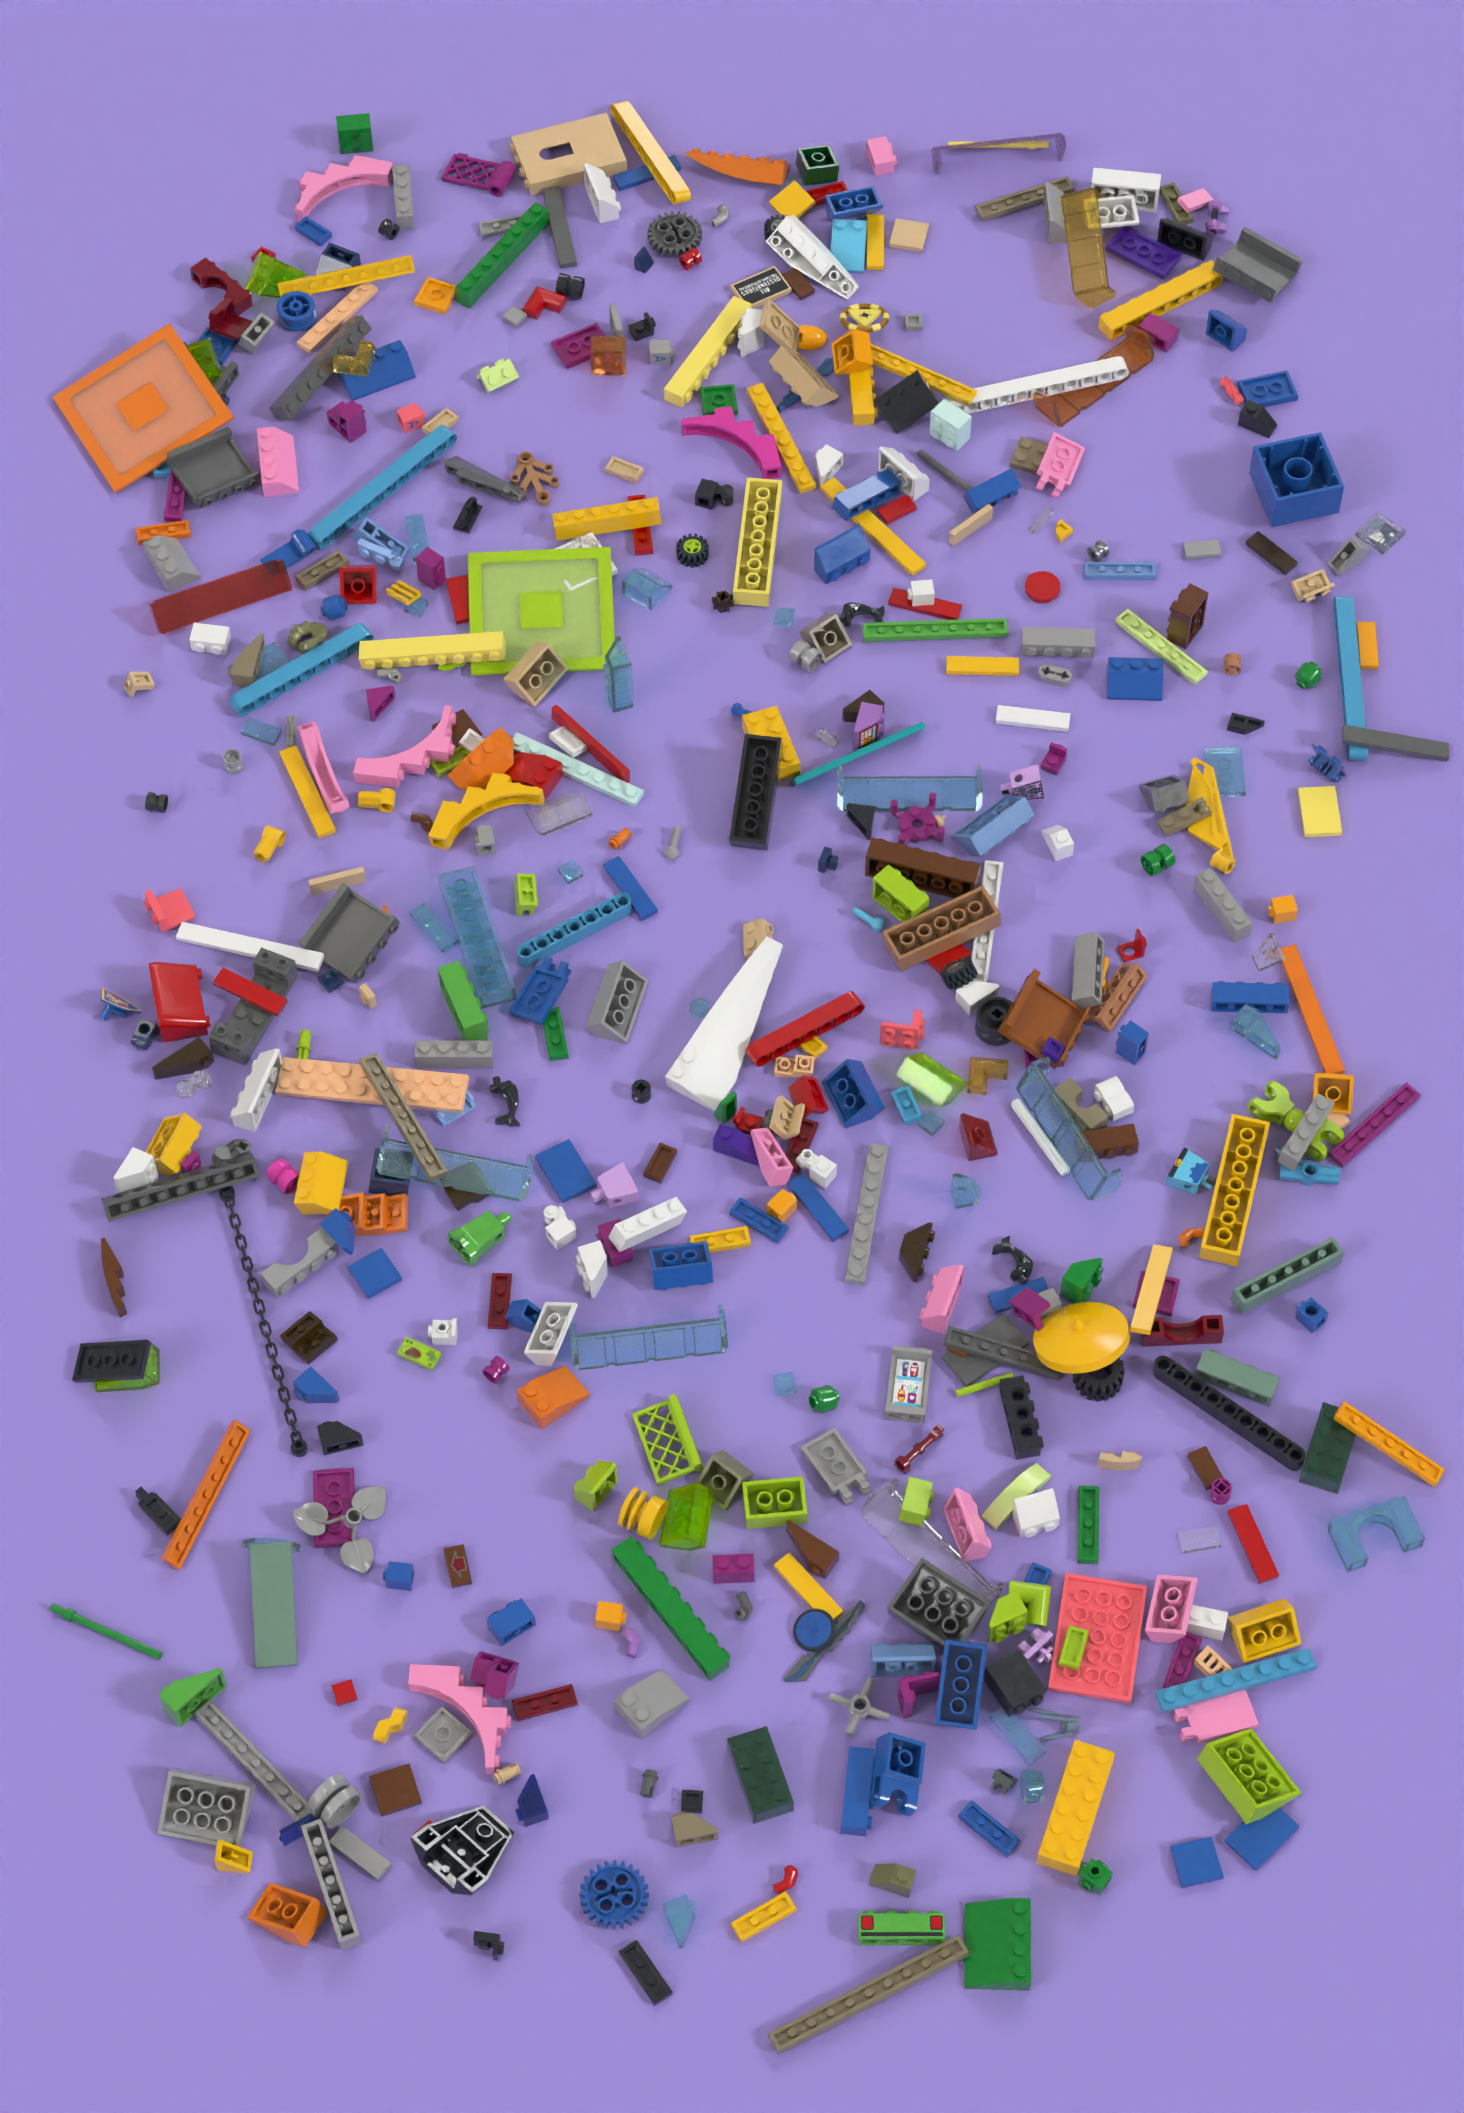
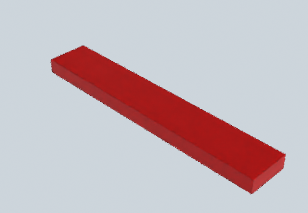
M558 705L551 708L553 721L560 727L564 726L585 743L587 751L616 778L627 783L630 782V770Z

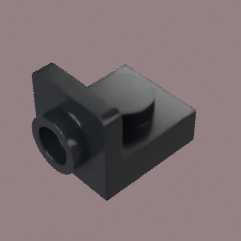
M646 312L644 313V320L628 325V330L636 342L654 335L656 323L654 318H650Z
M474 1932V1945L482 1950L493 1948V1960L498 1961L499 1955H503L504 1942L501 1941L500 1934Z

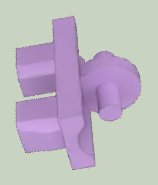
M1037 1627L1030 1635L1035 1644L1031 1647L1024 1640L1017 1646V1651H1021L1029 1664L1034 1659L1038 1664L1042 1661L1050 1663L1052 1661L1050 1654L1054 1649L1049 1645L1052 1643L1051 1638L1053 1634L1050 1631L1045 1633Z

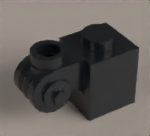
M701 479L695 493L696 506L712 510L716 500H721V504L724 506H729L733 503L732 486L728 484L721 486L712 480Z

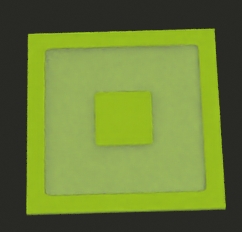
M611 547L468 553L470 633L503 631L506 641L505 660L471 662V676L508 674L536 641L547 642L552 646L569 667L566 672L616 670Z

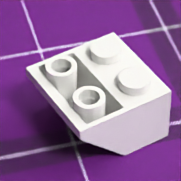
M746 308L745 315L742 314L741 316L742 328L738 330V338H740L738 349L741 350V357H745L764 346L767 333L759 327L762 314L760 309Z
M600 1240L578 1247V1255L575 1256L578 1274L583 1277L584 1290L586 1293H590L591 1299L596 1297L608 1275L607 1257Z

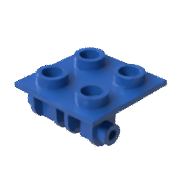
M1312 744L1316 756L1309 758L1308 761L1311 766L1319 772L1323 771V775H1326L1332 782H1339L1341 774L1346 776L1343 770L1344 766L1337 757L1333 756L1331 758L1327 754V750L1319 745L1317 747Z

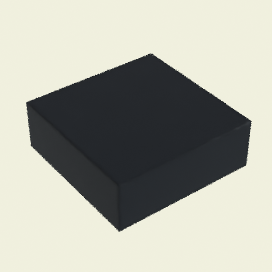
M682 1790L681 1812L702 1813L703 1791Z

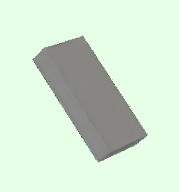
M1219 539L1183 543L1186 560L1218 558L1222 554Z

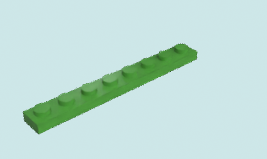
M1007 618L863 623L864 642L1008 637Z

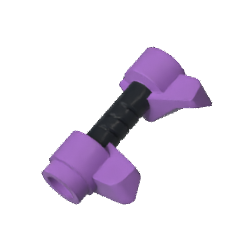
M1212 200L1207 204L1208 215H1211V220H1208L1205 226L1207 228L1206 231L1210 235L1225 234L1227 226L1218 221V215L1228 213L1229 210L1228 207L1221 206L1222 204L1219 200Z

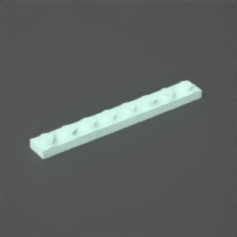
M516 732L512 738L514 753L517 751L549 756L562 763L564 776L634 808L644 795V790Z

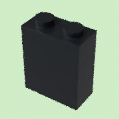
M1020 1650L986 1666L984 1681L1008 1717L1015 1713L1020 1715L1027 1707L1031 1705L1034 1707L1038 1706L1044 1701L1043 1698L1047 1689Z

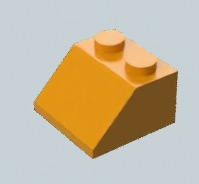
M852 329L831 343L835 375L862 372L873 365L869 333Z
M1314 1072L1312 1102L1319 1093L1335 1102L1330 1113L1351 1114L1354 1075Z

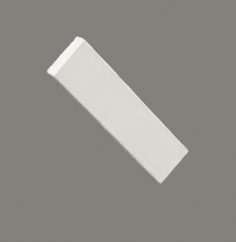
M998 705L996 724L1068 732L1071 713Z

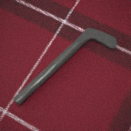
M922 449L917 452L919 457L966 492L974 488Z

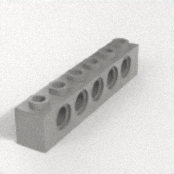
M318 1819L301 1825L341 1951L362 1944L322 1820Z

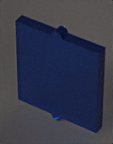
M310 1813L279 1830V1840L286 1846L303 1836L301 1825L313 1822L316 1818Z

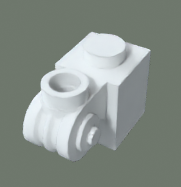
M804 1149L796 1158V1163L800 1168L809 1169V1180L823 1189H826L837 1175V1164L823 1155H815L810 1149Z
M551 1205L544 1209L545 1223L549 1224L545 1227L546 1237L556 1250L577 1238V1226L572 1220L567 1219L566 1213L561 1206Z

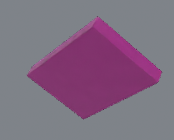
M597 323L551 341V347L566 369L613 350V346Z

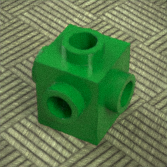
M1091 1858L1088 1864L1084 1862L1080 1867L1078 1882H1080V1885L1085 1890L1093 1891L1100 1896L1112 1880L1113 1872L1108 1869L1104 1862Z

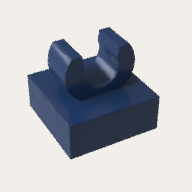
M824 847L818 861L819 872L825 873L827 868L836 870L839 858L832 855V848Z
M333 967L317 977L318 982L329 993L345 983L344 978Z

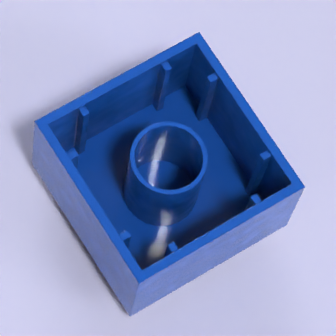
M1321 432L1253 447L1249 474L1271 527L1339 513L1344 485Z

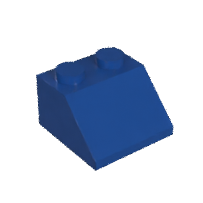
M1211 309L1208 314L1206 335L1233 352L1245 341L1247 328L1233 320L1229 315L1219 310Z

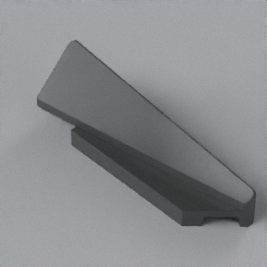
M454 456L444 462L447 473L456 475L460 484L517 503L521 502L525 491L458 456Z

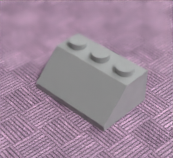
M1045 182L1043 210L1048 244L1068 243L1069 236H1072V227L1068 226V223H1070V213L1066 211L1068 210V200H1065L1064 193L1049 182Z
M158 535L143 542L145 556L169 592L201 578L198 570L176 538Z

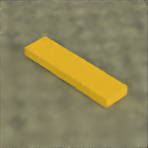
M867 214V270H884V214Z
M947 656L946 675L1019 676V658Z
M790 1552L774 1564L777 1572L811 1609L824 1610L832 1616L833 1620L843 1614V1610Z

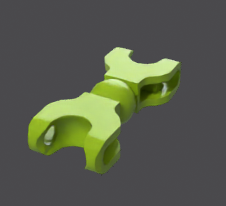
M1269 1081L1265 1085L1264 1092L1271 1101L1254 1097L1247 1103V1109L1258 1120L1275 1122L1280 1126L1284 1123V1127L1293 1133L1305 1113L1300 1109H1294L1295 1104L1290 1100L1289 1092L1284 1086L1276 1081ZM1326 1119L1305 1154L1315 1161H1322L1327 1155V1147L1321 1141H1327L1334 1145L1338 1144L1344 1139V1131L1334 1122Z

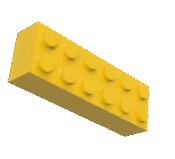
M1074 1740L1038 1852L1037 1864L1078 1876V1871L1113 1765L1115 1752Z

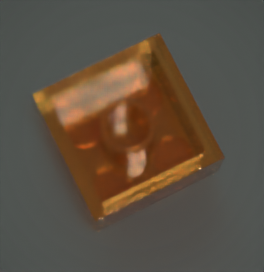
M591 336V375H626V337Z

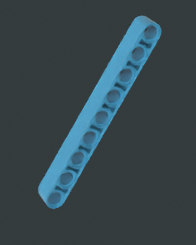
M357 623L233 694L229 699V704L239 716H245L359 651L360 641H371L374 639V636L363 623Z

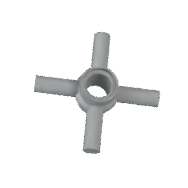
M866 1678L861 1694L853 1696L852 1699L832 1692L830 1694V1701L848 1707L852 1715L845 1731L847 1736L852 1737L858 1721L866 1718L868 1715L887 1722L889 1721L890 1713L871 1707L868 1696L874 1683L872 1678ZM862 1704L865 1708L858 1710L854 1706Z

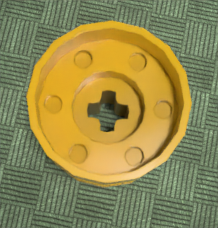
M634 1487L623 1502L618 1518V1526L622 1528L627 1526V1530L632 1531L638 1524L637 1534L651 1540L661 1526L667 1511L668 1501L654 1495L648 1502L649 1493L646 1491L641 1493V1489Z

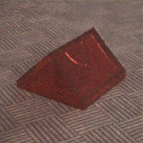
M962 1113L960 1115L959 1130L968 1160L973 1161L996 1156L998 1152L989 1122Z

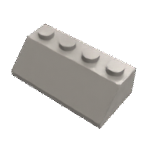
M623 960L608 964L586 1028L599 1038L624 1044L627 1043L649 980Z

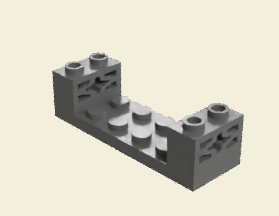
M262 947L253 960L255 975L251 981L286 998L298 977L295 960ZM240 998L226 1024L217 1022L208 1036L212 1053L246 1066L275 1015Z

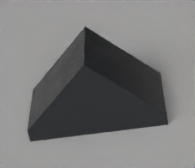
M847 804L846 816L867 840L871 839L875 806Z

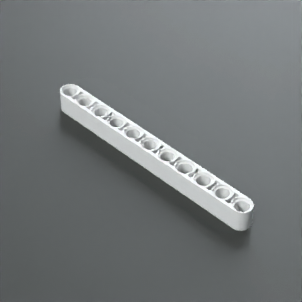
M1117 356L974 388L977 390V395L969 406L947 396H944L942 400L945 399L962 411L970 414L1122 380L1129 375V370L1124 358Z

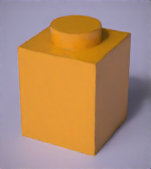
M1293 895L1271 898L1270 906L1267 907L1268 915L1272 917L1274 924L1296 920L1298 909Z
M781 1189L767 1203V1214L782 1223L797 1210L796 1197L791 1192L787 1193L784 1189Z
M599 1601L595 1618L596 1628L620 1631L621 1624L625 1625L627 1617L623 1604Z

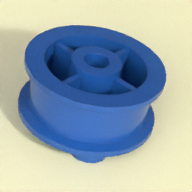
M293 291L286 293L279 299L277 303L278 318L284 328L291 331H301L313 325L316 320L315 302L309 294Z

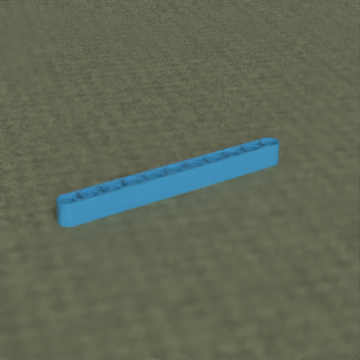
M445 425L437 427L308 532L309 537L319 549H325L456 442L457 435Z
M1334 596L1333 606L1344 725L1366 728L1353 596ZM1346 744L1348 761L1367 760V747Z

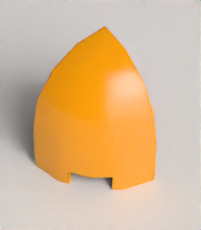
M800 325L799 350H817L826 344L828 338L823 330L813 326Z

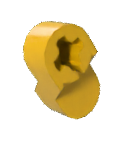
M395 1707L390 1718L378 1722L373 1740L386 1744L391 1733L403 1729L408 1711Z

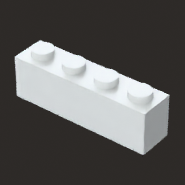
M674 1197L615 1224L609 1239L617 1250L621 1252L680 1225L687 1210L678 1198Z

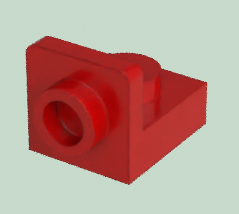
M740 1107L739 1113L735 1112L733 1123L736 1124V1129L744 1134L751 1135L752 1129H760L763 1117L745 1113V1107Z

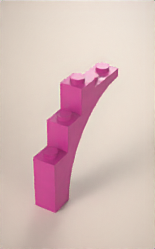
M732 406L716 408L713 415L681 419L683 436L705 435L726 440L744 450L755 461L763 479L781 478V463L774 434L756 436L753 420L735 423Z

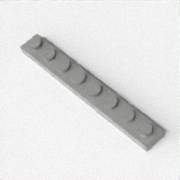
M869 1143L845 1283L865 1284L889 1149L888 1145Z

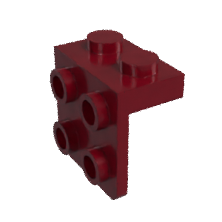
M226 297L217 307L210 311L208 316L210 320L209 330L239 341L241 335L253 321L232 314L233 299Z

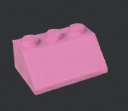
M963 1265L940 1268L939 1274L934 1275L931 1284L934 1286L933 1290L928 1291L925 1300L927 1306L922 1308L919 1319H922L921 1327L942 1334L945 1333L962 1286Z
M956 1488L944 1505L943 1510L962 1560L965 1562L985 1558L991 1550V1541L986 1536L984 1523L978 1515L977 1504L973 1501L971 1494Z
M1157 1575L1145 1632L1152 1642L1173 1643L1186 1636L1198 1580L1196 1577Z

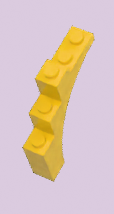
M492 773L486 790L468 786L461 804L443 800L428 835L431 847L449 850L454 839L468 824L483 814L497 808L517 804L543 806L545 801L543 790L536 786L530 787L520 783H512L511 777L504 773Z

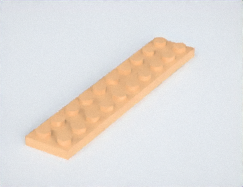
M283 1057L275 1090L277 1095L383 1105L360 1064ZM386 1067L410 1108L463 1113L470 1080L469 1075Z

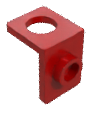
M1136 929L1134 941L1117 947L1123 962L1144 957L1147 942L1145 937L1142 936L1140 929ZM1132 948L1135 953L1132 956H1127L1124 950Z

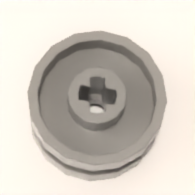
M338 1773L325 1780L316 1789L309 1799L308 1808L315 1815H321L320 1819L332 1829L351 1816L360 1804L362 1794L355 1787H349V1781L342 1774Z

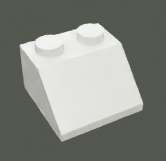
M132 1147L113 1177L117 1193L157 1181L158 1172L152 1155Z
M1053 1488L1014 1499L1012 1518L1020 1538L1024 1536L1032 1537L1041 1531L1049 1532L1059 1526L1060 1517Z

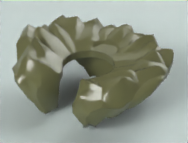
M304 621L298 626L293 625L287 643L295 651L305 654L315 648L318 643L324 642L328 638L329 632L323 623ZM306 634H310L312 636V638L300 642L298 646V642L302 636Z

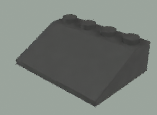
M921 1558L888 1605L887 1611L889 1615L944 1650L947 1638L970 1641L991 1602L924 1558Z

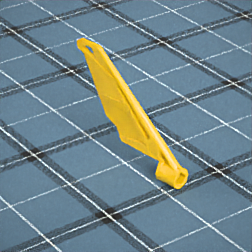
M1194 757L1191 759L1193 768L1188 787L1190 802L1185 803V806L1193 803L1197 798L1203 797L1206 801V806L1211 809L1212 813L1209 817L1189 826L1188 832L1217 850L1210 860V865L1224 874H1229L1235 866L1236 858L1233 857L1214 768ZM1200 764L1204 767L1203 774L1196 765Z

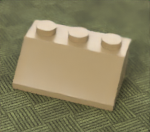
M536 641L503 678V681L513 693L531 706L536 707L569 667L549 643Z

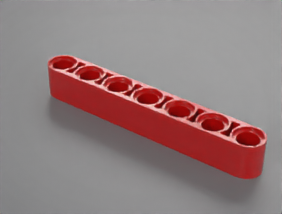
M853 991L847 992L752 1042L745 1049V1053L755 1066L761 1067L801 1046V1044L814 1039V1037H818L856 1017L864 1010L865 1005Z

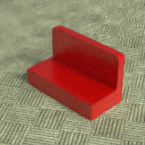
M803 1075L789 1086L788 1089L795 1106L801 1103L805 1105L803 1118H806L812 1112L824 1114L829 1110L817 1078Z

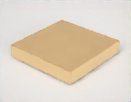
M896 218L889 247L922 253L929 230V223Z

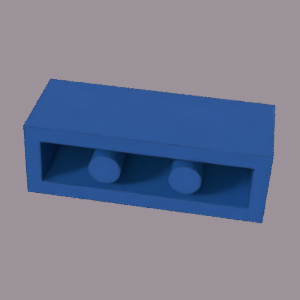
M1011 468L968 490L963 495V498L971 512L975 514L987 504L997 506L1004 501V498L1009 497L1010 499L1018 494L1017 491L1022 486Z

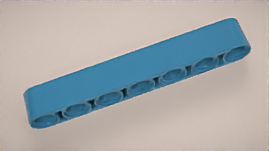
M619 893L521 944L517 948L519 965L525 968L531 967L542 961L545 956L550 957L625 918L632 911L631 897L627 893Z

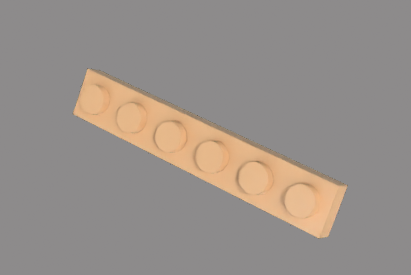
M370 282L357 285L297 341L298 347L312 354L378 292V288Z

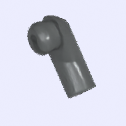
M742 1591L736 1595L740 1607L738 1611H735V1617L739 1621L748 1619L753 1609L746 1592Z

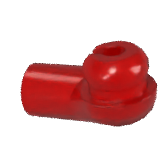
M787 1865L784 1868L783 1880L773 1884L776 1894L795 1886L798 1870L793 1865Z

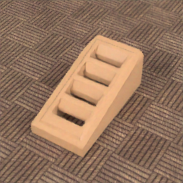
M1209 1646L1194 1661V1666L1207 1677L1215 1675L1220 1668L1223 1669L1222 1672L1233 1670ZM1208 1657L1209 1661L1205 1664L1203 1661ZM1213 1663L1217 1664L1212 1670L1209 1668Z

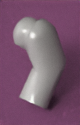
M395 668L377 669L378 678H388L394 683L402 681V674Z

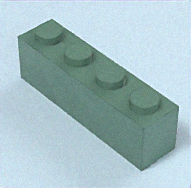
M1204 1349L1195 1371V1375L1205 1382L1270 1407L1280 1380L1273 1373H1265L1258 1370L1255 1366L1242 1364L1235 1358H1227L1220 1355L1217 1351Z

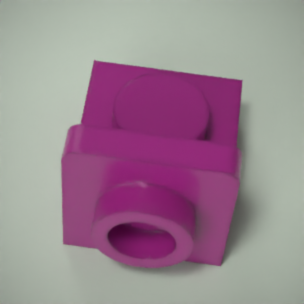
M1051 742L1049 751L1043 759L1040 768L1057 775L1067 759V749L1060 744Z

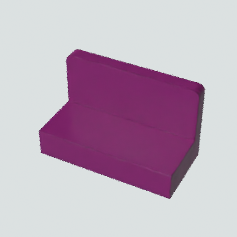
M1028 1287L1009 1300L1017 1317L1037 1331L1044 1327L1040 1315L1051 1307L1047 1300Z

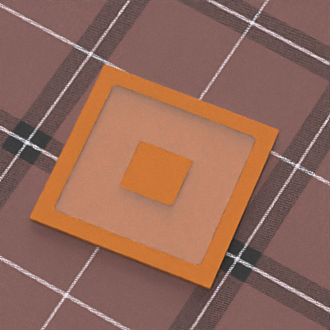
M170 323L53 396L54 401L115 493L165 463L167 452L205 437L234 419V416Z

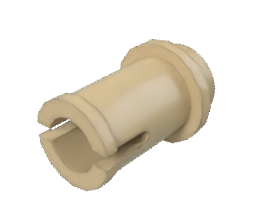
M514 1762L501 1770L496 1769L493 1777L498 1785H504L505 1781L521 1775V1770L518 1764Z

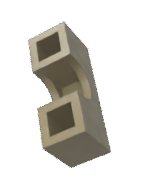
M1071 1077L1053 1089V1104L1063 1110L1065 1116L1077 1125L1080 1132L1101 1129L1107 1126L1109 1116L1096 1103L1089 1108H1082L1077 1105L1082 1100L1083 1090Z

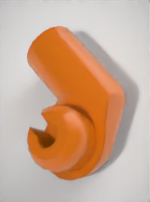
M1203 1228L1185 1229L1178 1236L1179 1245L1186 1247L1189 1246L1191 1238L1203 1237Z

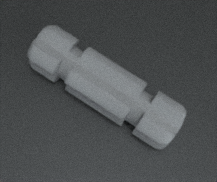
M295 715L287 716V748L296 745L297 719Z

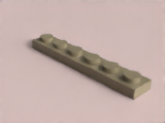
M1068 176L1049 182L1061 190L1064 195L1074 193L1075 188ZM1045 183L975 205V211L983 222L1043 203Z

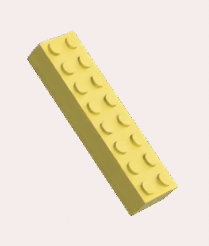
M747 478L733 587L734 604L769 607L782 499V480Z

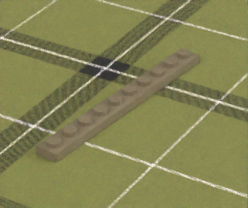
M957 1935L769 2032L768 2037L779 2055L968 1957L969 1951L960 1936Z

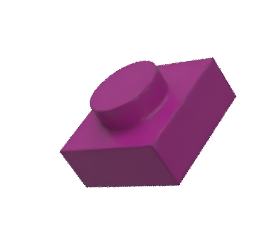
M194 1150L180 1163L182 1172L187 1173L200 1168V1155Z

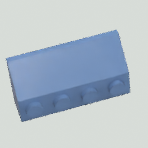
M1005 795L951 836L970 855L982 857L993 846L1001 844L1003 842L1002 839L1006 836L1014 834L1018 827L1026 825L1030 821L1029 819L1034 816V813L1025 796Z

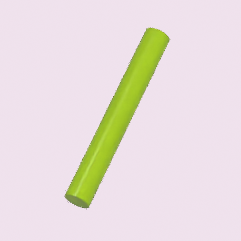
M1010 1372L957 1389L955 1394L958 1398L999 1385L1000 1379L1014 1376Z

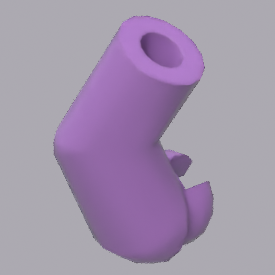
M631 1627L624 1628L621 1636L629 1642L626 1655L630 1658H636L641 1640L635 1629Z

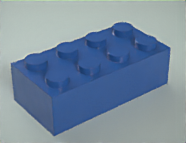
M948 1638L945 1640L935 1724L973 1730L978 1729L989 1644Z

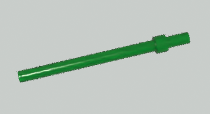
M54 1603L50 1606V1611L63 1616V1619L66 1621H74L158 1660L162 1657L163 1652L76 1614V1611L73 1609H65Z

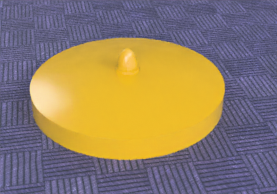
M1098 1302L1074 1303L1051 1312L1042 1320L1044 1327L1039 1331L1035 1329L1033 1335L1035 1352L1040 1362L1052 1370L1069 1374L1087 1373L1111 1364L1124 1353L1130 1341V1332L1125 1316L1118 1309Z

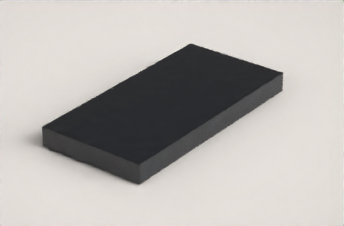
M149 1340L82 1343L80 1344L72 1380L75 1383L143 1379L151 1342Z

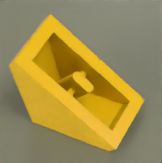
M217 1840L214 1858L217 1871L250 1873L253 1852L226 1841Z

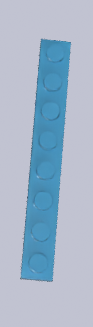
M1309 1648L1158 1690L1155 1692V1697L1162 1713L1313 1671L1317 1665Z

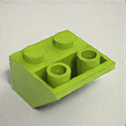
M1017 1591L998 1599L989 1623L988 1644L992 1642L999 1643L1006 1636L1011 1634L1017 1635L1026 1628L1028 1610Z

